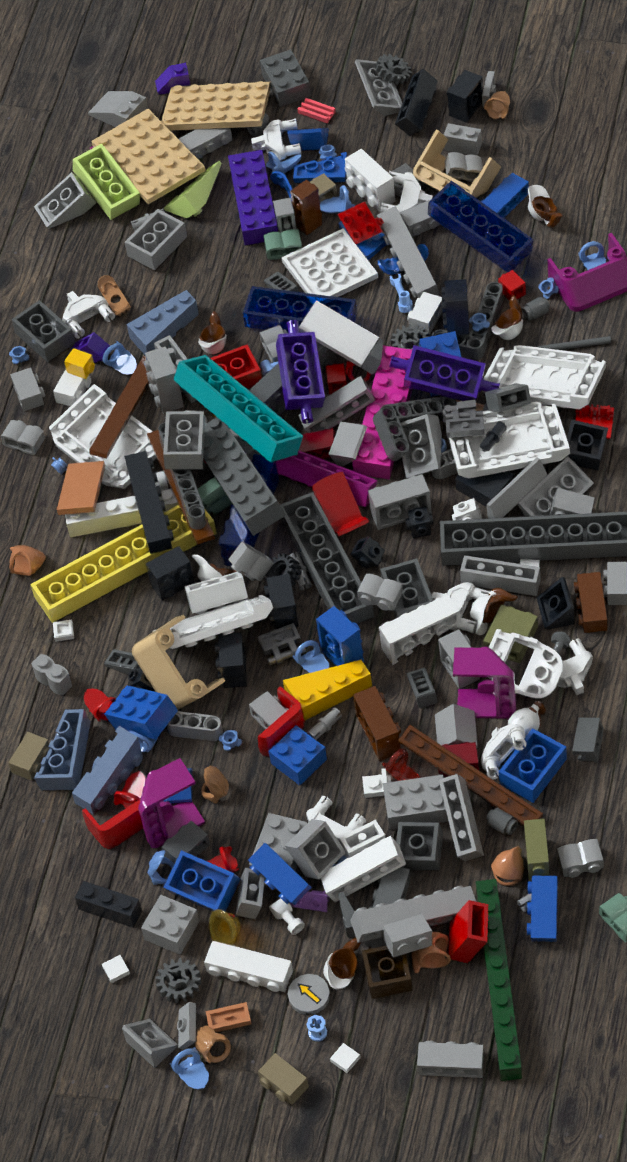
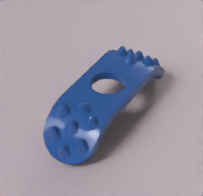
M279 171L272 172L270 176L271 181L281 188H285L289 198H291L290 191L292 187L286 178V174Z
M419 244L417 248L425 261L429 254L428 248L424 244ZM397 257L385 260L379 259L377 261L383 273L393 275L400 272L396 263L399 261Z

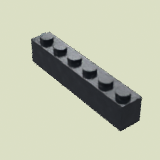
M146 451L124 456L150 554L172 549L171 541L174 540L172 529H167V526H170L168 515L163 514L166 508L164 500L160 501L159 497H162L160 486L155 485L158 479L156 471L152 472L151 468H154L152 457L148 458Z

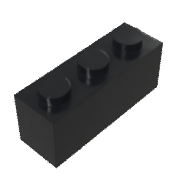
M83 881L75 896L79 910L132 928L135 927L142 913L139 899Z

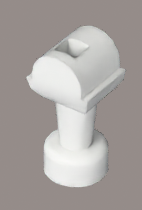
M280 898L269 906L275 918H283L289 924L287 929L292 935L298 934L304 928V922L300 918L295 919L292 915L293 909L290 903L286 904Z

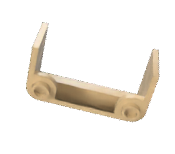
M436 129L413 169L414 177L463 204L486 193L501 166L489 157L479 176L474 179L471 186L444 173L446 170V158L441 155L449 139Z
M184 615L175 617L137 642L132 648L133 657L154 690L168 695L177 710L203 697L225 682L224 678L214 680L207 686L199 679H193L185 683L165 650L174 643V635L170 628L184 620Z

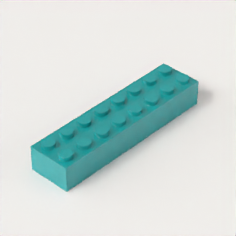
M207 355L179 361L173 380L237 433L241 439L245 440L253 449L263 455L266 460L274 462L298 454L303 435Z

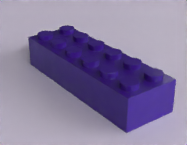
M262 150L229 155L228 159L244 245L264 242L265 234L278 232Z

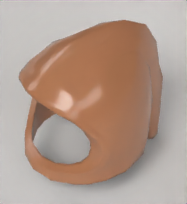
M17 545L11 547L10 572L12 574L30 576L41 567L46 556L43 552L30 546Z
M519 846L501 852L491 864L494 877L499 884L513 886L522 879L525 868L522 850ZM497 876L503 879L514 881L509 883L502 882L497 878Z
M432 931V945L412 951V964L415 973H419L421 967L430 969L440 968L450 963V955L446 953L449 943L447 935Z

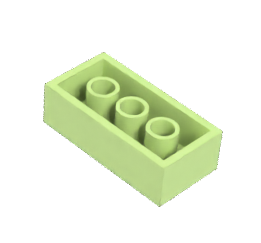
M103 144L73 159L74 173L110 220L140 204V192Z

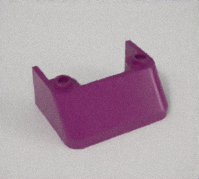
M612 233L608 234L607 258L609 262L580 274L572 267H565L559 270L551 258L547 259L548 278L554 279L555 285L559 287L558 293L570 310L579 312L627 292V256Z
M454 647L453 677H493V681L484 680L480 682L478 689H458L457 705L474 710L475 718L509 719L516 712L514 672L489 647Z
M181 758L149 772L146 777L138 809L146 839L151 848L163 846L167 839L172 838L183 825H187L190 821L194 822L198 827L205 824L204 819L193 802H181L173 806L171 802L164 801L196 784Z

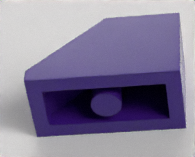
M186 63L169 66L157 78L155 83L158 95L170 93L171 87L177 85L190 86Z
M93 332L75 342L72 349L92 354L93 361L96 363L99 360H103V355L110 345Z

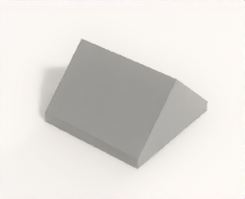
M340 422L329 452L336 465L343 467L356 459L367 426Z
M452 704L435 714L438 744L442 746L444 744L454 745L464 742H476V748H478L474 710Z
M151 1019L126 1024L122 1027L126 1042L154 1068L178 1046Z

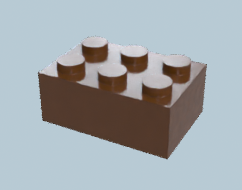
M376 686L353 694L356 716L378 760L382 761L400 754L401 744L398 740L401 737V729L397 722H393V713L390 707L386 708L383 693L378 692Z

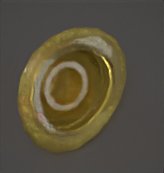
M216 909L212 912L209 920L211 939L233 946L240 934V921L234 914Z

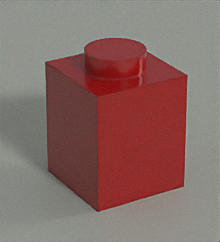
M513 270L498 278V283L503 287V295L509 301L513 295L517 299L526 295L525 282Z
M344 363L326 366L329 394H333L347 385Z

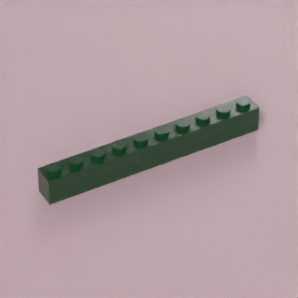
M496 879L476 881L478 902L488 904L487 943L484 945V954L501 1081L522 1079Z

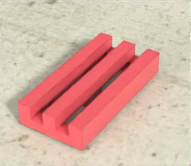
M305 98V103L302 102L301 107L298 108L299 114L327 124L336 113L334 107Z

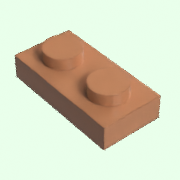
M247 1002L205 1011L208 1026L214 1029L215 1033L251 1025Z

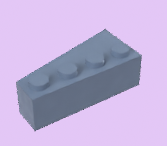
M185 290L127 324L130 339L144 355L146 352L155 350V342L169 335L173 338L180 328H184L199 315L196 300Z
M84 709L64 711L56 729V736L53 741L51 740L48 746L49 751L46 757L42 759L40 771L34 777L40 790H74L79 784L90 728V720Z
M118 726L116 729L117 736L114 740H109L105 745L107 749L103 756H97L93 762L91 773L86 772L72 792L75 804L83 809L86 808L93 815L104 806L108 797L116 792L122 781L129 777L130 772L140 765L143 758L138 737L121 726Z

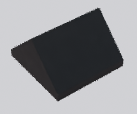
M561 577L536 597L544 628L547 630L575 624L574 607L565 577Z

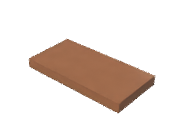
M104 461L68 464L57 507L58 515L95 512L105 470Z

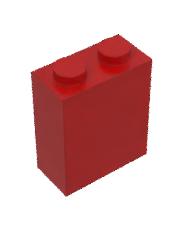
M468 900L450 921L448 955H450L451 960L468 963L487 943L488 904Z

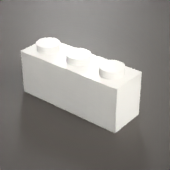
M238 572L184 586L192 613L196 614L204 613L207 609L221 608L225 604L236 603L248 598L243 576Z

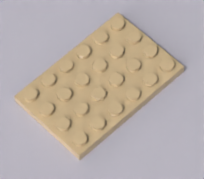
M270 82L177 85L171 87L161 122L170 131L262 126L271 89Z
M149 109L92 140L94 147L103 144L147 204L152 203L206 171L205 166Z

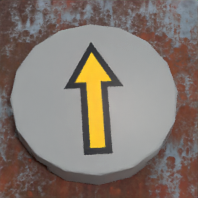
M301 975L294 979L289 986V1003L300 1014H316L323 1010L329 1002L330 992L328 984L318 975Z

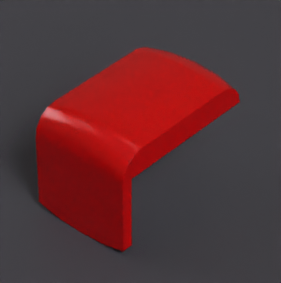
M343 472L329 475L312 486L314 494L337 536L348 533L369 522L367 518L361 515Z
M281 686L277 689L278 699L284 708H288V710L258 736L259 751L266 757H270L269 750L294 726H298L300 729L304 728L305 720L300 702Z
M140 800L102 825L97 823L86 808L82 810L88 830L105 849H112L143 829L138 809Z

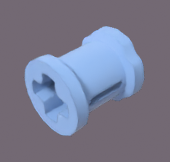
M313 1015L308 1018V1035L313 1041H322L327 1036L326 1022L322 1016Z

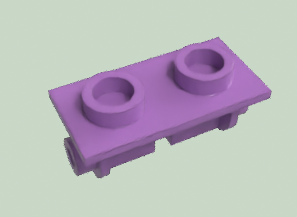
M312 890V892H307L296 905H293L291 902L289 903L291 907L327 912V902H329L330 897L325 891Z

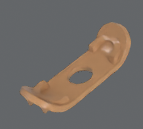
M109 275L99 278L97 286L115 313V316H121L122 313L125 314L126 311H130L131 306L115 280ZM115 296L121 297L118 303H112V298Z

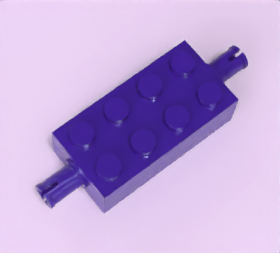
M291 320L287 322L288 333L278 334L276 342L286 410L300 409L302 423L306 424V420H308L309 424L314 421L311 408H322L325 400L315 332L299 333L298 321L294 320L293 325Z
M415 345L413 346L410 359L405 360L392 356L389 365L390 368L405 371L404 386L460 401H477L479 392L498 389L500 383L484 380L485 363Z

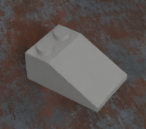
M108 91L88 112V115L117 127L148 109L146 97L133 91Z
M71 172L40 200L34 208L46 227L50 229L85 214L97 202L80 179Z
M426 414L401 422L409 443V450L402 456L406 478L440 469L442 433L438 416Z

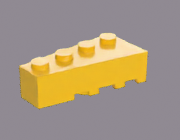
M362 660L285 679L283 680L284 690L300 702L304 720H307L353 697V694L372 687V680L369 670Z

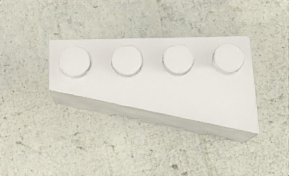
M447 594L380 626L381 647L391 664H396L398 662L397 658L403 654L408 656L413 653L412 649L417 645L423 644L424 646L430 642L433 635H441L460 622L458 608Z

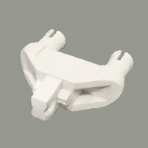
M296 118L287 121L279 119L271 121L263 130L262 136L251 139L253 150H266L267 154L268 152H273L279 160H284L287 158L286 156L302 154L300 143L284 146L282 141L284 131L298 129Z
M389 171L394 183L402 184V195L398 205L382 202L380 213L394 206L401 212L428 200L433 201V196L425 194V191L421 190V186L411 172L402 174Z
M73 291L67 294L69 303L63 314L62 321L72 329L75 338L78 339L80 338L79 335L82 337L85 334L84 329L79 324L100 313L107 322L115 318V313L108 307V302L104 297L98 295H82L78 297Z
M465 582L449 589L448 593L433 592L432 598L434 601L436 598L448 594L460 612V622L450 629L454 631L461 629L474 634L477 621L462 618L469 600L472 598L477 600L481 596L489 595L491 591L476 588L474 584Z
M577 638V644L574 640L569 643L575 657L562 661L563 672L557 686L563 688L571 686L575 694L579 695L584 693L582 681H584L590 669L593 656L591 652L586 651L581 640Z
M510 724L500 729L496 727L492 732V738L487 743L481 756L482 767L487 771L489 778H498L500 764L514 749L523 750V746L526 747L524 739L526 733L522 726Z
M322 796L315 807L306 812L308 822L311 819L326 821L339 842L340 837L362 827L366 823V819L359 814H355L348 826L345 827L324 816L325 812L332 805V801L328 797L326 798V796Z

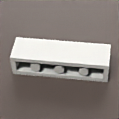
M389 836L331 867L321 877V881L326 894L334 902L339 901V892H343L345 896H348L406 865L400 846Z
M212 941L204 961L206 971L213 976L221 975L228 977L232 981L237 982L240 980L255 987H267L274 992L286 991L293 972L290 960Z

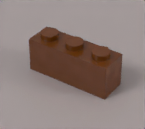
M305 180L292 189L290 193L296 228L305 235H309L322 225V213L318 194L319 189L315 184Z
M600 572L577 574V582H574V592L579 594V598H576L577 610L581 609V614H578L579 626L583 625L584 633L607 631V615Z

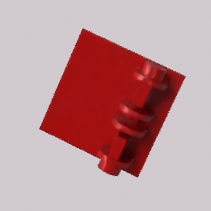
M365 201L337 214L355 244L383 232L381 229L384 223L383 219L374 218Z
M591 404V407L586 405L581 409H576V421L607 427V439H611L614 407H610V405L599 407L598 404L597 407H594Z

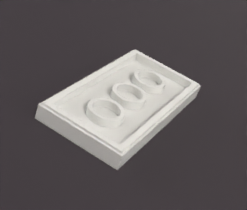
M317 300L299 326V332H315L316 342L359 367L363 365L368 354L379 339L375 334Z

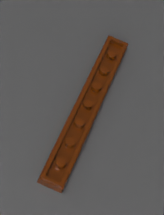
M143 356L89 449L90 455L107 459L149 385L144 365L146 356Z
M159 430L147 433V438L196 544L215 539L207 518L206 525L202 529L196 530L190 527L170 469H165Z
M409 725L399 738L398 742L446 775L458 774L466 781L467 789L494 807L514 816L515 820L522 826H524V820L542 818V812L413 726Z

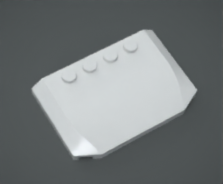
M518 345L514 346V350L504 351V348L498 350L484 380L500 383L499 388L516 383L525 384L529 387L531 402H542V405L545 406L556 404V406L561 408L581 409L589 404L606 368V361L602 360V362L595 360L594 355L587 353Z
M94 384L49 428L55 445L77 463L104 461L105 470L102 483L106 486L125 489L131 481L124 456L146 451L148 458L152 457L153 461L157 458L147 438V433L153 431L131 415L107 459L90 455L89 449L116 404L103 390Z
M531 402L530 404L501 412L483 411L485 435L448 438L458 475L468 479L526 468L537 457L541 460L542 464L561 461L570 454V447L556 404H552V407L543 406L542 402ZM498 421L503 422L507 426V430L501 435L500 441L495 443L490 451L483 452L480 444L486 438L487 432L491 431Z
M259 595L251 600L248 598L186 618L170 628L174 635V643L170 648L174 649L183 645L191 647L196 645L198 640L204 639V641L215 639V635L219 633L227 635L235 632L234 629L238 627L242 629L253 626V622L267 618L273 608L271 600L263 595Z

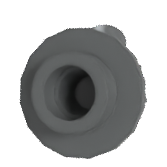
M555 632L551 637V642L555 644L553 650L558 654L562 648L566 649L571 642V638L565 632Z

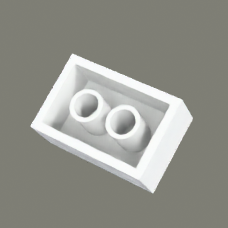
M360 149L345 158L347 184L349 187H353L360 197H364L371 207L380 211L382 202L387 204L395 202L393 177L364 150Z

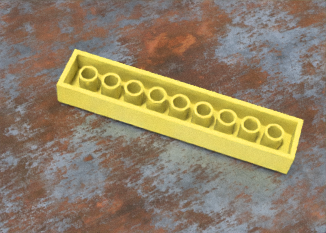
M179 505L163 513L168 515L170 526H167V529H172L174 540L171 541L172 549L180 546L184 552L197 545ZM205 509V516L214 535H216L214 520ZM140 525L32 583V591L35 599L53 623L148 572L147 562L172 549L150 554L143 525Z

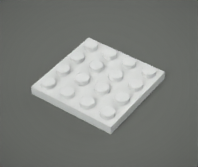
M344 229L282 257L283 264L313 304L316 300L322 304L327 303L378 278L377 271Z

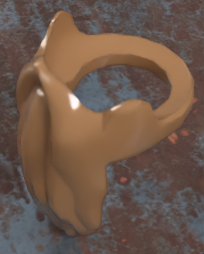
M498 91L486 101L484 109L487 110L489 117L493 119L506 118L510 104L509 95L505 91Z
M215 766L205 768V783L201 788V794L205 799L216 804L220 798L227 795L229 790L228 780ZM206 786L209 788L211 793L205 792Z
M209 1026L197 1029L195 1046L208 1063L221 1062L229 1055L231 1045L226 1036L215 1033L214 1029H211ZM214 1042H224L226 1048L224 1053L217 1057L212 1056L209 1050Z

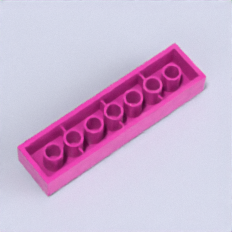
M383 345L381 364L376 370L371 389L375 401L367 405L362 425L367 426L356 459L353 461L354 472L365 476L390 480L394 461L390 460L386 455L374 425L373 416L383 405L410 401L413 388L404 386L405 371L390 368L389 365L392 356L405 360L410 359L411 349Z

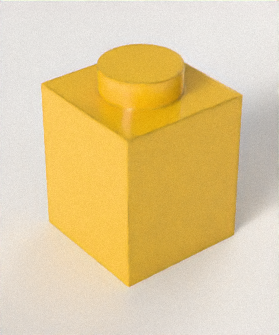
M74 348L64 361L67 373L84 379L95 368L92 354Z

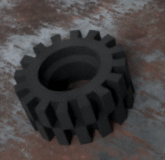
M285 553L283 555L278 554V558L273 557L274 564L265 575L266 578L280 576L283 570L286 569L282 575L289 574L291 585L295 586V580H299L298 575H301L300 569L302 568L299 565L300 563Z

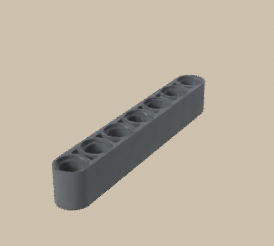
M165 422L161 423L158 427L160 444L162 446L163 452ZM170 469L190 527L196 530L202 529L206 525L205 509L191 470Z

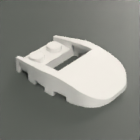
M497 629L489 648L504 662L508 658L514 641L535 649L520 684H515V692L533 698L549 696L557 687L563 672V662L560 655L537 639L516 633L509 634Z

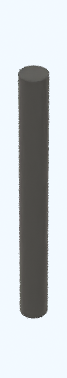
M610 336L541 345L538 348L554 350L610 344L611 338Z

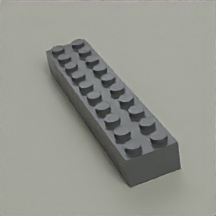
M627 512L440 521L442 566L462 565L464 555L504 562H520V559L543 561L627 556Z

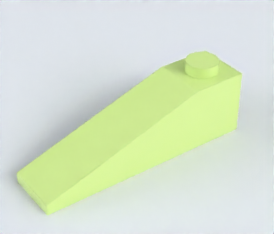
M218 161L207 168L205 172L195 179L196 181L187 186L179 196L177 195L164 207L165 211L184 218L192 215L195 217L203 211L201 208L208 200L222 163Z

